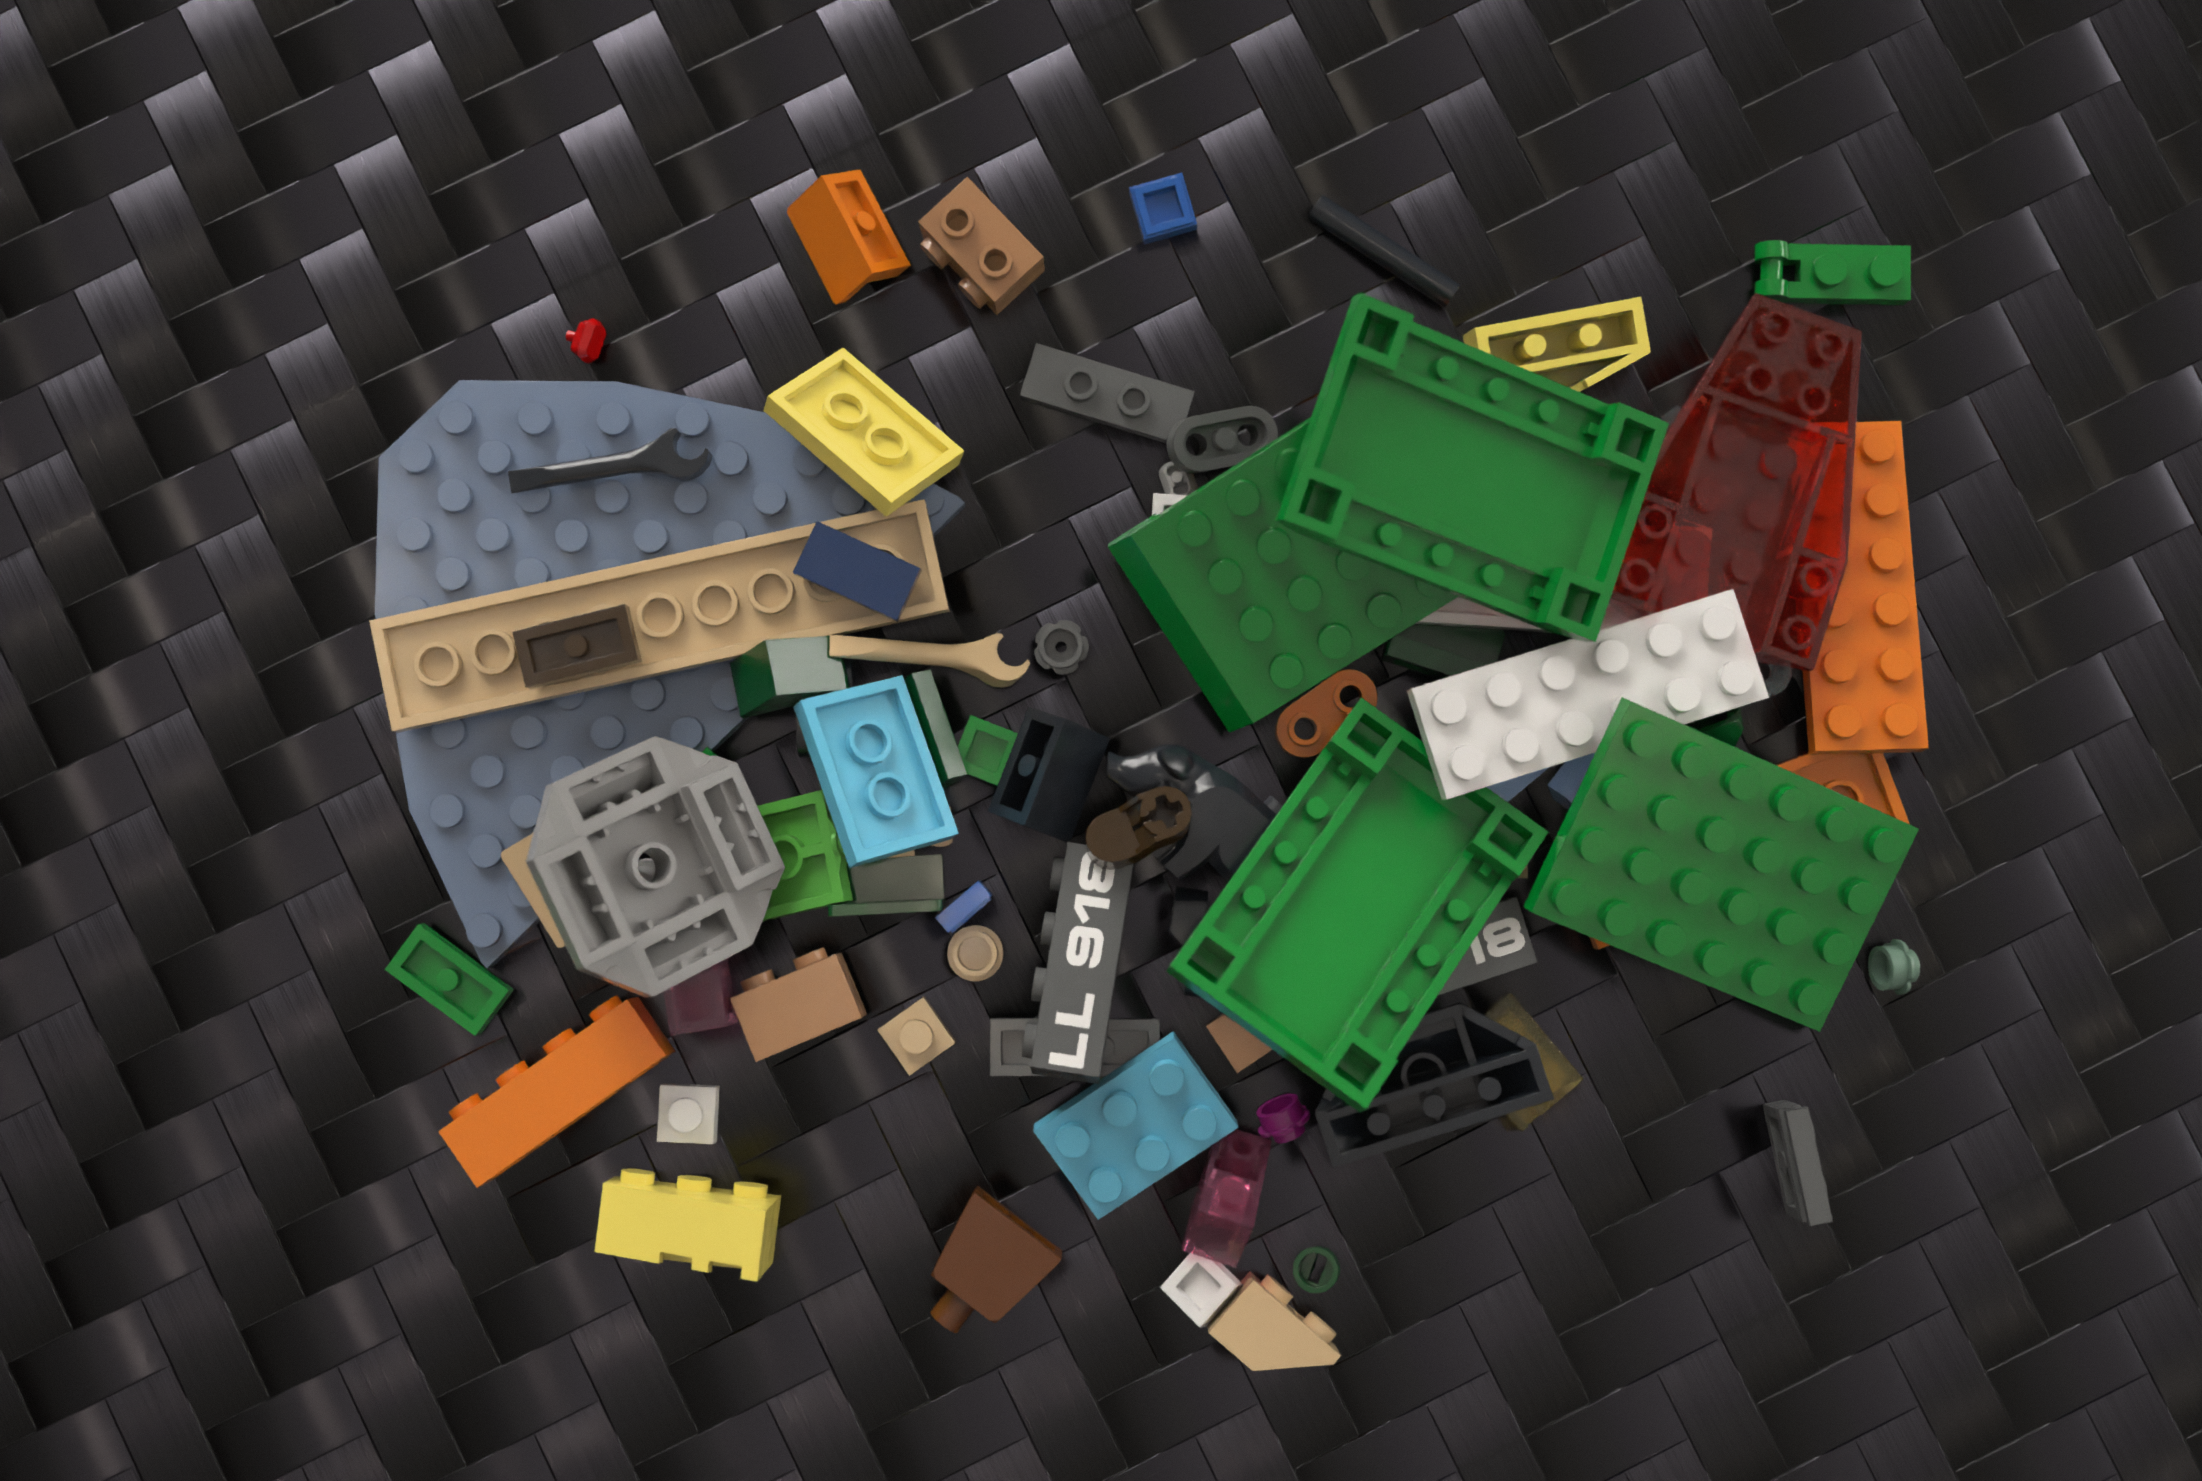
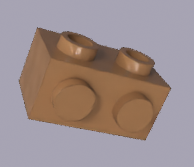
M968 177L918 221L922 237L925 239L920 243L922 250L940 269L949 264L962 278L957 284L958 287L979 309L987 304L998 315L1045 271L1043 255Z
M823 947L794 959L793 963L796 971L776 979L772 969L740 982L744 993L734 996L730 1000L755 1062L867 1015L842 952L828 957Z

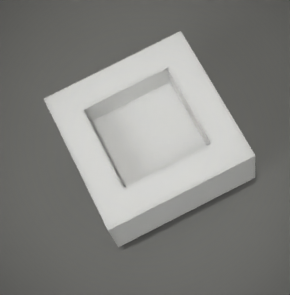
M661 1084L657 1142L716 1143L720 1085Z
M1197 1245L1160 1288L1202 1328L1206 1327L1243 1284L1204 1245Z

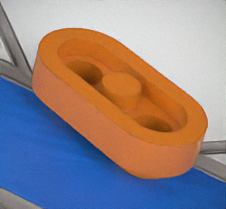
M1352 669L1342 670L1333 674L1288 706L1279 715L1275 725V737L1281 749L1288 755L1296 758H1310L1320 753L1353 708L1342 704L1340 700L1341 690L1345 687L1354 688L1359 693L1360 698H1363L1376 708L1377 690L1373 681L1360 671ZM1307 719L1313 724L1315 731L1311 739L1303 740L1297 737L1294 726L1298 720Z

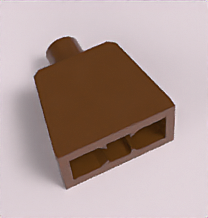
M977 1186L972 1192L931 1275L948 1289L931 1310L930 1314L943 1327L956 1334L974 1310L978 1311L989 1321L996 1323L1058 1265L1062 1259V1250Z

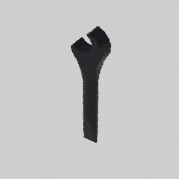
M670 428L654 441L630 451L508 471L511 493L633 473L666 475L683 481L692 480L702 475L710 466L713 455L705 448L703 454L698 458L690 460L680 457L677 451V442L681 437V433L676 428Z

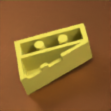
M1641 297L1475 327L1463 335L1464 343L1578 392L1651 353Z
M622 1169L621 1177L614 1176L603 1183L594 1252L657 1264L663 1263V1260L692 1263L691 1270L707 1273L712 1272V1266L742 1269L741 1279L756 1282L773 1264L781 1195L767 1194L768 1186L765 1184L734 1182L733 1190L711 1187L712 1179L694 1175H679L677 1183L655 1181L656 1173L643 1169Z

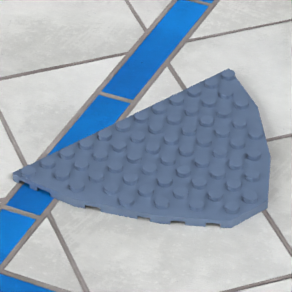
M459 380L379 457L375 618L379 619L877 509L765 412L616 381ZM670 428H676L681 433V437L677 442V451L680 457L690 460L698 458L703 454L705 448L713 455L710 466L702 475L692 480L683 481L666 475L633 473L511 493L508 471L630 451L654 441ZM934 483L907 502L925 499L933 537L966 507L965 502L959 496ZM735 659L409 731L396 732L409 811L466 929L467 938L473 944L481 963L486 968L494 967L540 922L537 914L502 860L501 853L534 832L546 785L654 736L700 752L707 746L715 751L748 719L740 717L730 662Z

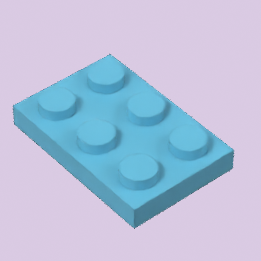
M903 675L802 699L794 706L849 868L944 842L959 834Z
M1173 1031L1100 1079L1099 1084L1091 1085L1034 1123L1033 1132L1099 1220L1236 1130L1238 1123Z

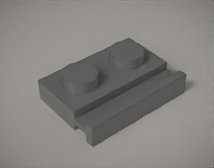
M1787 1100L1763 1104L1786 1215L1800 1222H1807L1809 1226L1833 1222L1827 1186L1822 1173L1815 1130L1809 1108L1806 1106L1801 1107L1800 1104Z

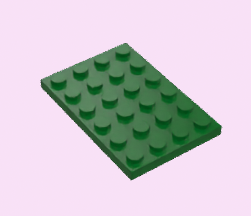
M1622 697L1523 907L1531 913L1820 1032L1919 828Z

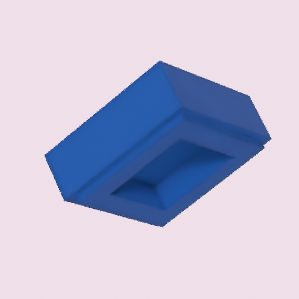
M1182 173L1129 187L1130 198L1144 245L1197 230V221Z
M978 880L935 918L948 933H953L993 900V894L981 880Z

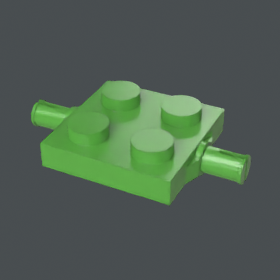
M822 790L757 806L785 865L777 888L772 891L762 922L828 907V905L853 901L847 872V860Z

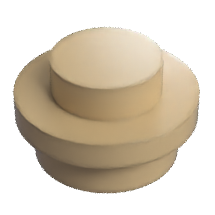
M971 925L960 929L950 940L947 950L948 962L952 970L959 977L968 981H982L994 975L1000 968L1004 956L1003 945L998 935L991 929L981 925Z

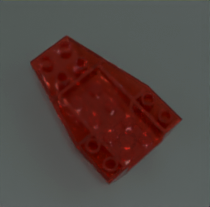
M1757 293L1751 297L1665 434L1608 605L1628 619L1634 620L1734 589L1757 662L1806 671L1814 670L1848 563L1862 331Z

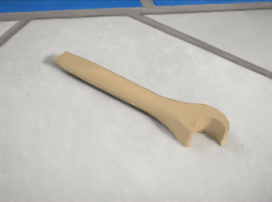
M1000 633L993 634L982 640L962 644H936L829 635V657L949 667L969 673L993 687L1003 688L1013 685L1026 673L1030 665L1028 659L1020 666H1009L1001 661L997 652L998 643L1003 638V635Z

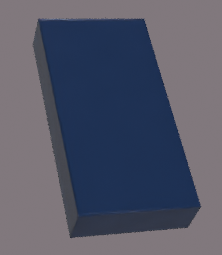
M816 521L793 570L794 575L897 622L922 572L921 568L818 521Z

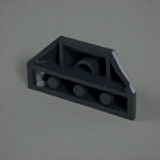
M1459 1002L1427 1012L1397 1056L1396 1060L1398 1062L1366 1110L1359 1113L1328 1089H1325L1315 1110V1116L1332 1167L1335 1168L1554 1100V1096L1535 1042Z

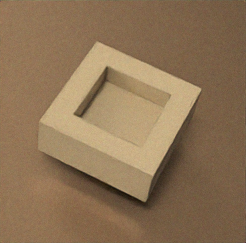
M925 996L878 1029V1032L909 1076L957 1042Z

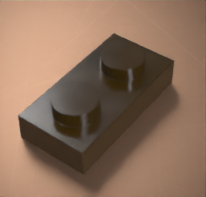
M626 604L513 631L525 687L529 689L642 662L630 608Z

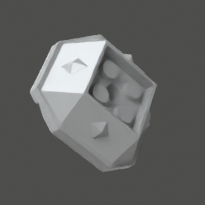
M657 736L644 740L546 785L526 859L529 870L576 969L643 997H654L753 945L764 919L772 891L777 888L785 869V865L738 763L715 755L710 756ZM642 853L649 855L655 864V875L651 882L646 881L638 870V860Z

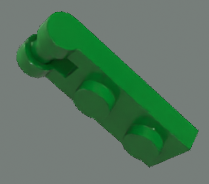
M1781 240L1762 241L1755 244V263L1760 264V280L1755 282V301L1905 305L1911 300V246L1795 244ZM1783 265L1794 266V282L1783 279Z

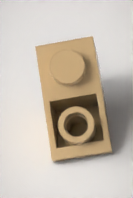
M1249 1271L1241 1281L1242 1287L1207 1325L1209 1334L1252 1371L1334 1365L1341 1356L1336 1345L1332 1342L1337 1333L1312 1311L1305 1318L1288 1304L1293 1295L1269 1274L1261 1281Z

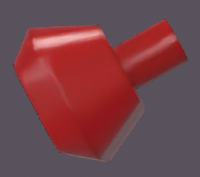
M592 318L579 322L576 332L568 330L565 338L567 341L572 342L571 351L585 363H592L599 357L606 337V330L600 321Z

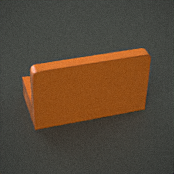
M860 169L821 175L787 209V214L835 304L847 302L867 283L897 277L910 266L904 251Z

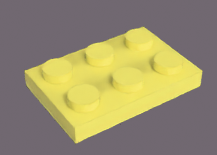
M844 348L769 394L763 410L886 517L959 466L964 453L960 446Z

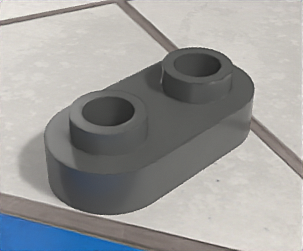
M1244 406L1195 415L1177 422L1172 427L1167 437V452L1172 463L1184 472L1201 473L1232 467L1276 440L1278 438V431L1272 416L1266 410L1257 406ZM1241 426L1245 427L1250 433V442L1247 446L1243 445L1237 436L1238 429ZM1189 436L1195 437L1199 442L1200 449L1196 456L1189 453L1186 448V440Z

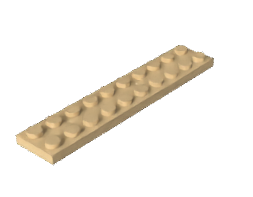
M922 499L905 503L887 517L879 510H872L820 522L921 568L922 572L898 622L793 574V570L816 523L370 620L391 730L397 733L732 660L767 639L846 635L950 612L926 501ZM622 604L629 606L642 662L534 689L525 687L513 631Z

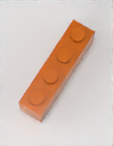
M618 995L607 1000L589 1014L594 1022L577 1035L571 1028L563 1031L542 1046L547 1056L530 1068L524 1060L519 1062L495 1079L500 1089L484 1100L476 1093L448 1112L454 1121L438 1132L476 1188L501 1175L676 1052L639 997L627 999L623 1003Z

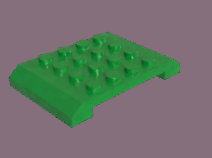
M1360 293L1353 296L1276 521L1298 534L1540 629L1583 642H1596L1669 423L1620 402L1613 404L1604 403L1413 322V314L1366 294Z
M1311 417L1160 514H1153L1108 543L1109 550L1229 733L1255 723L1459 597L1298 534L1276 521Z
M1360 698L1192 932L1166 972L1361 1113L1367 1109L1398 1062L1396 1058L1511 883L1521 875L1548 834V831L1487 787L1442 800L1423 741L1366 700Z

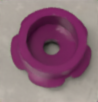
M1289 1093L1274 1097L1262 1104L1256 1112L1261 1123L1258 1133L1263 1138H1269L1272 1135L1276 1143L1290 1142L1305 1132L1304 1124L1311 1116L1310 1111L1307 1110L1306 1106L1301 1105L1296 1094Z

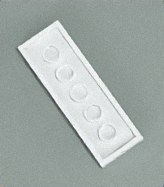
M1734 589L1599 631L1596 642L1569 639L1407 690L1442 800L1595 753L1622 697L1682 724L1769 698Z

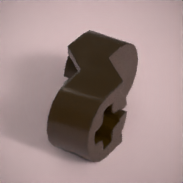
M1168 786L1154 788L1136 795L1119 808L1103 813L1093 819L1086 833L1088 856L1100 868L1114 870L1137 863L1157 849L1177 842L1189 830L1192 815L1190 801L1183 792Z

